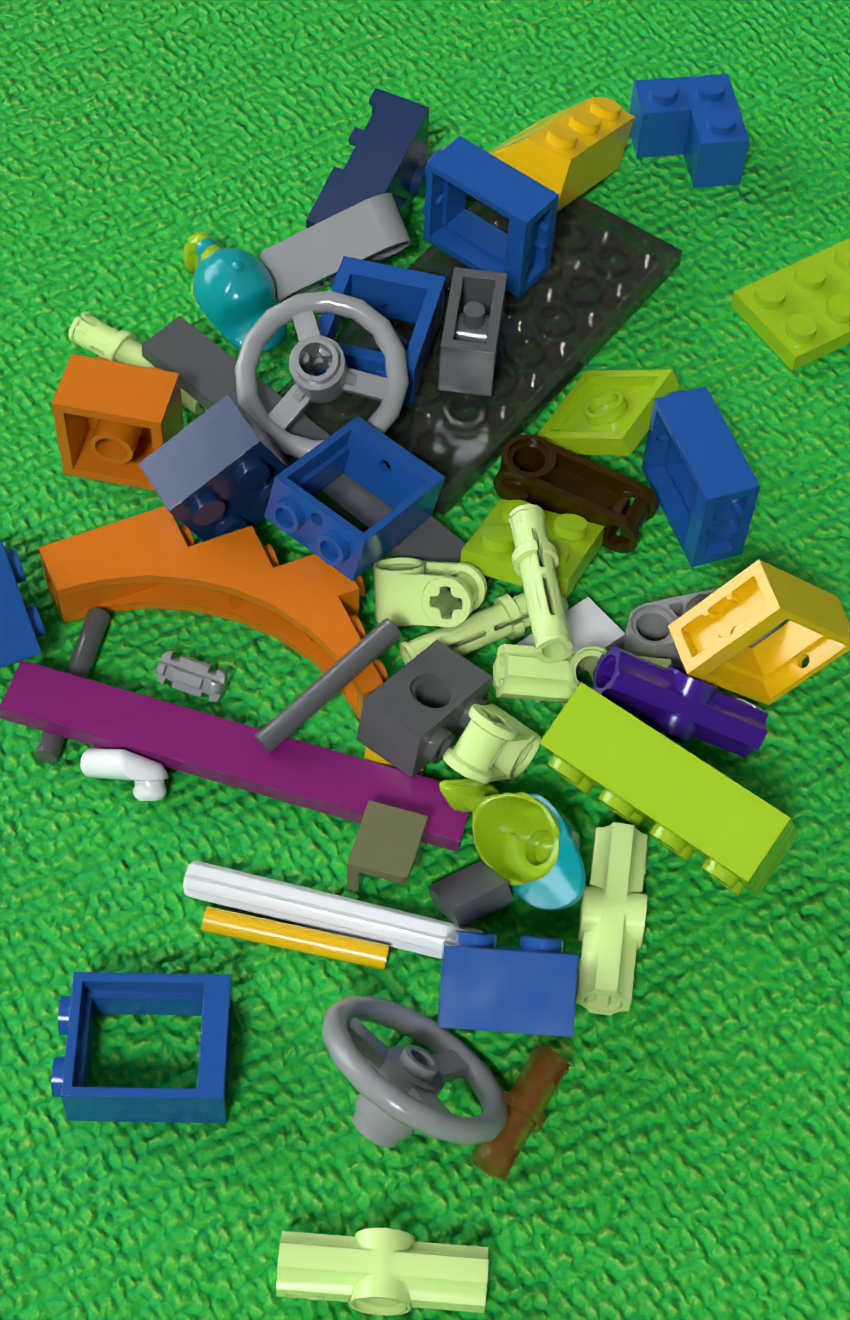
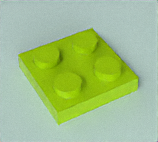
M673 369L586 370L536 436H540L548 442L577 455L630 456L649 430L654 400L677 391L680 385Z
M501 498L461 549L460 562L472 564L484 576L523 586L521 577L513 570L512 554L515 546L508 518H510L509 513L514 508L531 503L523 500H505ZM543 510L549 542L554 544L558 552L559 565L555 570L561 597L567 598L602 546L605 526L587 522L579 515L557 514Z

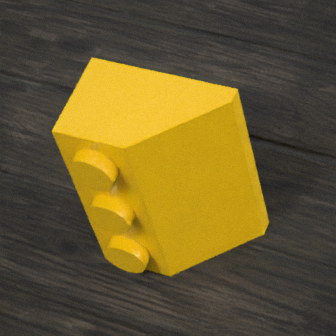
M593 96L537 121L488 153L559 194L558 212L619 169L636 116L621 110V106L612 99Z

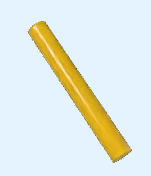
M208 906L202 920V931L382 970L386 969L390 952V945Z

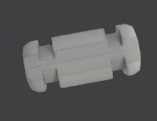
M174 651L164 652L156 668L159 683L166 684L170 680L173 682L172 688L200 698L204 697L206 693L210 695L208 701L218 702L222 698L228 684V673L226 670L219 668L217 672H213V665L185 655H181L177 659L175 658L176 652Z

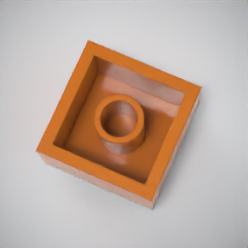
M71 354L51 403L64 474L155 491L139 463L184 428L179 373L164 371L156 367H142L110 361L100 357L93 358Z

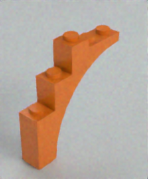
M163 506L38 547L45 582L63 623L86 618L88 610L94 607L103 609L106 612L141 609L199 612L236 621L274 637L311 661L323 674L366 636L362 623L359 620V598L365 596V587L361 575L351 581L334 567L325 563L316 554L279 566L272 546L270 544L262 546L253 526L195 544L189 528L184 524L177 525L173 515ZM375 659L341 690V693L359 720L364 699L389 679L386 669L379 659Z

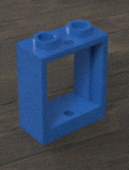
M461 136L444 150L436 151L429 159L425 168L426 195L423 207V214L425 215L423 239L471 269L507 273L506 290L519 298L550 270L559 194ZM466 193L509 219L508 234L465 209Z
M343 256L331 291L362 299L384 317L416 323L406 352L409 385L403 401L405 404L413 405L443 317L446 277ZM322 313L318 322L320 335L335 340L343 316ZM337 343L343 351L348 368L387 378L385 357L382 352ZM317 369L313 374L314 376L326 373V369Z
M704 386L684 392L675 391L664 397L656 398L654 400L641 469L652 491L658 498L659 505L691 568L742 554L760 485L707 387Z
M357 416L275 476L264 517L275 524L281 531L287 533L319 556L325 563L331 565L353 581L432 516L445 477ZM384 460L389 463L390 468L386 466ZM342 473L393 508V510L364 533L313 497V495Z
M74 972L71 996H61L58 1010L59 1035H67L65 1057L54 1058L51 1077L52 1096L61 1097L68 1121L227 1123L234 1002L231 975ZM95 1014L202 1016L197 1089L88 1087Z

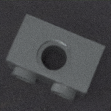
M454 267L440 349L438 390L484 396L492 395L503 322L507 273Z
M436 640L364 699L356 740L412 778L428 763L437 764L443 759L442 755L446 748L453 745L454 741L462 735L471 718L468 715V711L473 704H490L486 700L493 676Z

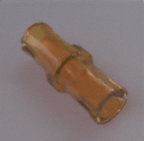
M535 1045L531 1051V1056L510 1092L503 1091V1098L508 1110L507 1125L492 1142L479 1144L470 1155V1160L474 1161L473 1164L489 1176L502 1181L507 1180L510 1175V1169L532 1132H540L547 1119L543 1112L564 1075H567L571 1067L570 1064H567V1060L559 1053L548 1047Z

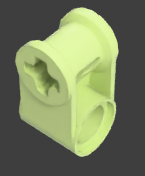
M394 557L379 560L373 565L375 616L378 623L388 618L396 626L456 627L463 623L472 611L481 606L487 595L486 579L481 571L472 564Z
M493 703L489 705L473 704L468 711V715L471 718L470 722L456 745L446 748L442 755L443 760L464 777L480 781L484 784L504 779H516L535 757L542 737Z

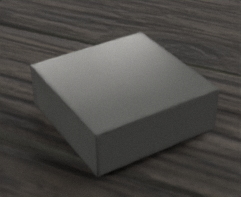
M482 861L428 886L433 905L461 928L513 901L508 882Z

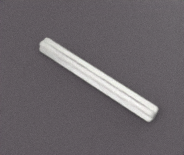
M193 861L189 864L183 881L184 894L191 898L358 939L390 945V947L439 959L442 956V942L456 943V931L483 932L479 929L466 926L461 928L454 923L200 861Z

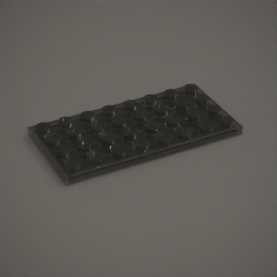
M581 196L559 210L556 215L550 270L519 298L507 290L505 292L503 322L491 396L438 390L440 349L454 267L471 268L433 244L407 268L446 277L444 313L414 404L403 403L399 417L384 434L445 477L434 511L444 516L502 455L505 444L511 438L519 436L673 273L680 265L682 250ZM479 200L469 209L470 212L508 234L509 219ZM385 317L390 321L407 352L416 323ZM354 320L334 340L337 343L382 352L373 335ZM293 378L278 392L281 397H284L295 384ZM343 392L338 398L327 403L311 402L302 413L331 436L357 416L367 422L380 406L381 401ZM384 460L386 466L390 468L389 463Z

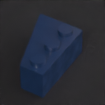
M375 88L369 99V104L372 106V116L364 130L355 127L348 142L350 145L355 146L344 169L334 166L306 219V229L366 199L384 193L392 194L401 218L405 222L412 201L416 196L421 197L426 192L425 168L427 165L430 107Z

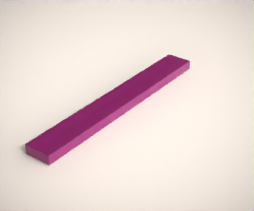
M21 660L0 704L1 719L103 749H124L159 762L171 769L361 824L369 800L428 816L426 843L458 852L470 812L456 811L449 805L440 791L439 784L441 781L417 774L411 778L399 769L289 737L273 752L268 754L254 738V735L261 729Z

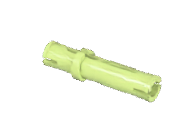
M87 311L82 312L81 318L77 316L72 322L68 333L69 340L93 352L98 357L142 367H154L142 357V344L137 342V337L127 330L118 331L101 322V320ZM181 388L182 405L196 415H201L203 408H206Z
M534 504L520 505L509 513L510 518H508L515 546L512 554L513 570L522 580L526 608L535 643V655L543 662H559L572 654L571 649L574 646L570 638L563 599L555 570L559 565L558 552L554 544L549 542L543 509Z
M524 592L514 597L504 594L495 598L493 606L469 615L463 623L456 627H441L408 642L400 643L399 649L404 664H408L436 640L459 655L464 656L502 638L508 637L514 640L524 636L525 629L531 626ZM562 597L564 612L568 610L567 599Z

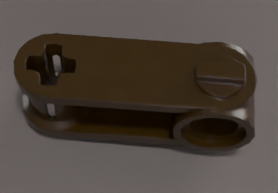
M532 434L516 436L505 444L500 470L493 480L494 490L502 499L527 501L538 505L546 511L557 514L579 515L587 522L605 526L602 546L618 553L634 551L640 541L639 530L645 520L653 518L659 508V500L655 493L641 482ZM630 497L635 498L632 505H630ZM621 528V535L617 536L616 533Z

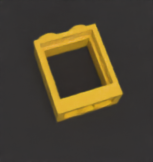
M759 559L668 625L688 675L768 706L850 650V622L838 596ZM786 619L790 620L754 647H748ZM808 656L809 664L803 668L802 661Z

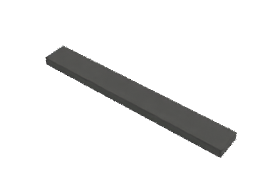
M181 316L177 317L142 344V357L156 368L179 373L180 388L206 409L212 407L227 394L238 403L235 380V365L237 361ZM257 378L258 395L269 414L283 397ZM303 413L286 430L290 434L314 441L324 440L330 436ZM285 454L291 464L300 459ZM344 473L314 495L327 507L363 533L393 510L392 507ZM431 516L386 554L390 558L410 557L423 561L459 563L461 549L466 543ZM484 576L487 588L497 581L495 578Z

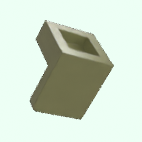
M369 800L347 861V890L359 893L365 874L400 884L407 883L413 865H420L426 847L428 816Z

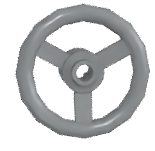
M334 291L296 294L266 310L245 335L235 365L238 404L269 434L284 454L296 458H301L324 441H314L286 431L311 402L327 403L338 398L343 392L381 401L380 406L367 422L384 434L399 417L409 385L406 350L390 321L362 299ZM332 313L350 318L370 332L385 357L387 378L348 368L340 346L334 340L320 335L314 314ZM293 321L299 342L290 354L289 369L295 384L268 414L258 395L256 370L264 346L280 327ZM317 369H326V373L314 376L313 374Z
M346 996L325 1011L323 1015V1042L337 1069L359 1092L355 1100L357 1110L353 1115V1123L358 1131L371 1142L382 1147L394 1148L400 1140L409 1139L416 1130L428 1137L458 1145L483 1144L492 1142L507 1125L506 1095L490 1068L463 1041L445 1028L438 1027V1023L405 1005L375 996ZM361 1022H371L395 1029L422 1043L437 1055L433 1056L428 1051L415 1045H407L405 1048L398 1046L388 1048ZM462 1077L471 1086L480 1101L481 1115L461 1117L452 1114L437 1097L443 1089L444 1083Z

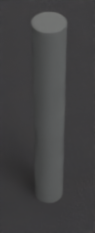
M95 607L88 610L65 673L88 679L110 620L108 612ZM43 731L34 753L35 758L47 764L57 763L66 738Z
M388 618L384 619L256 733L254 738L268 754L273 752L402 636L397 626Z

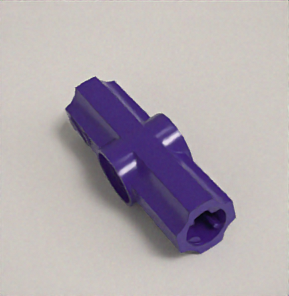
M613 646L609 652L601 655L592 673L594 678L592 689L616 705L623 707L625 710H630L644 716L643 718L650 724L680 739L692 741L693 737L746 758L752 751L759 750L768 732L766 728L768 713L739 697L717 690L718 687L716 685L688 675L685 669L676 665L669 664L668 668H665Z

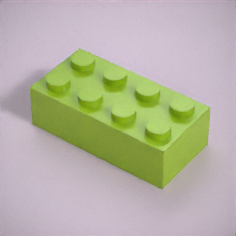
M580 682L539 743L553 756L548 766L559 773L558 775L586 795L590 793L593 787H596L602 791L598 799L607 805L610 811L636 828L644 819L653 825L649 833L658 839V843L685 861H688L692 854L695 853L705 860L701 868L708 873V876L738 896L744 887L759 895L799 836L789 816L582 682Z

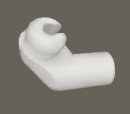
M89 748L81 757V770L86 777L134 780L133 795L139 801L162 800L166 795L165 779H169L167 770L159 762L124 749Z

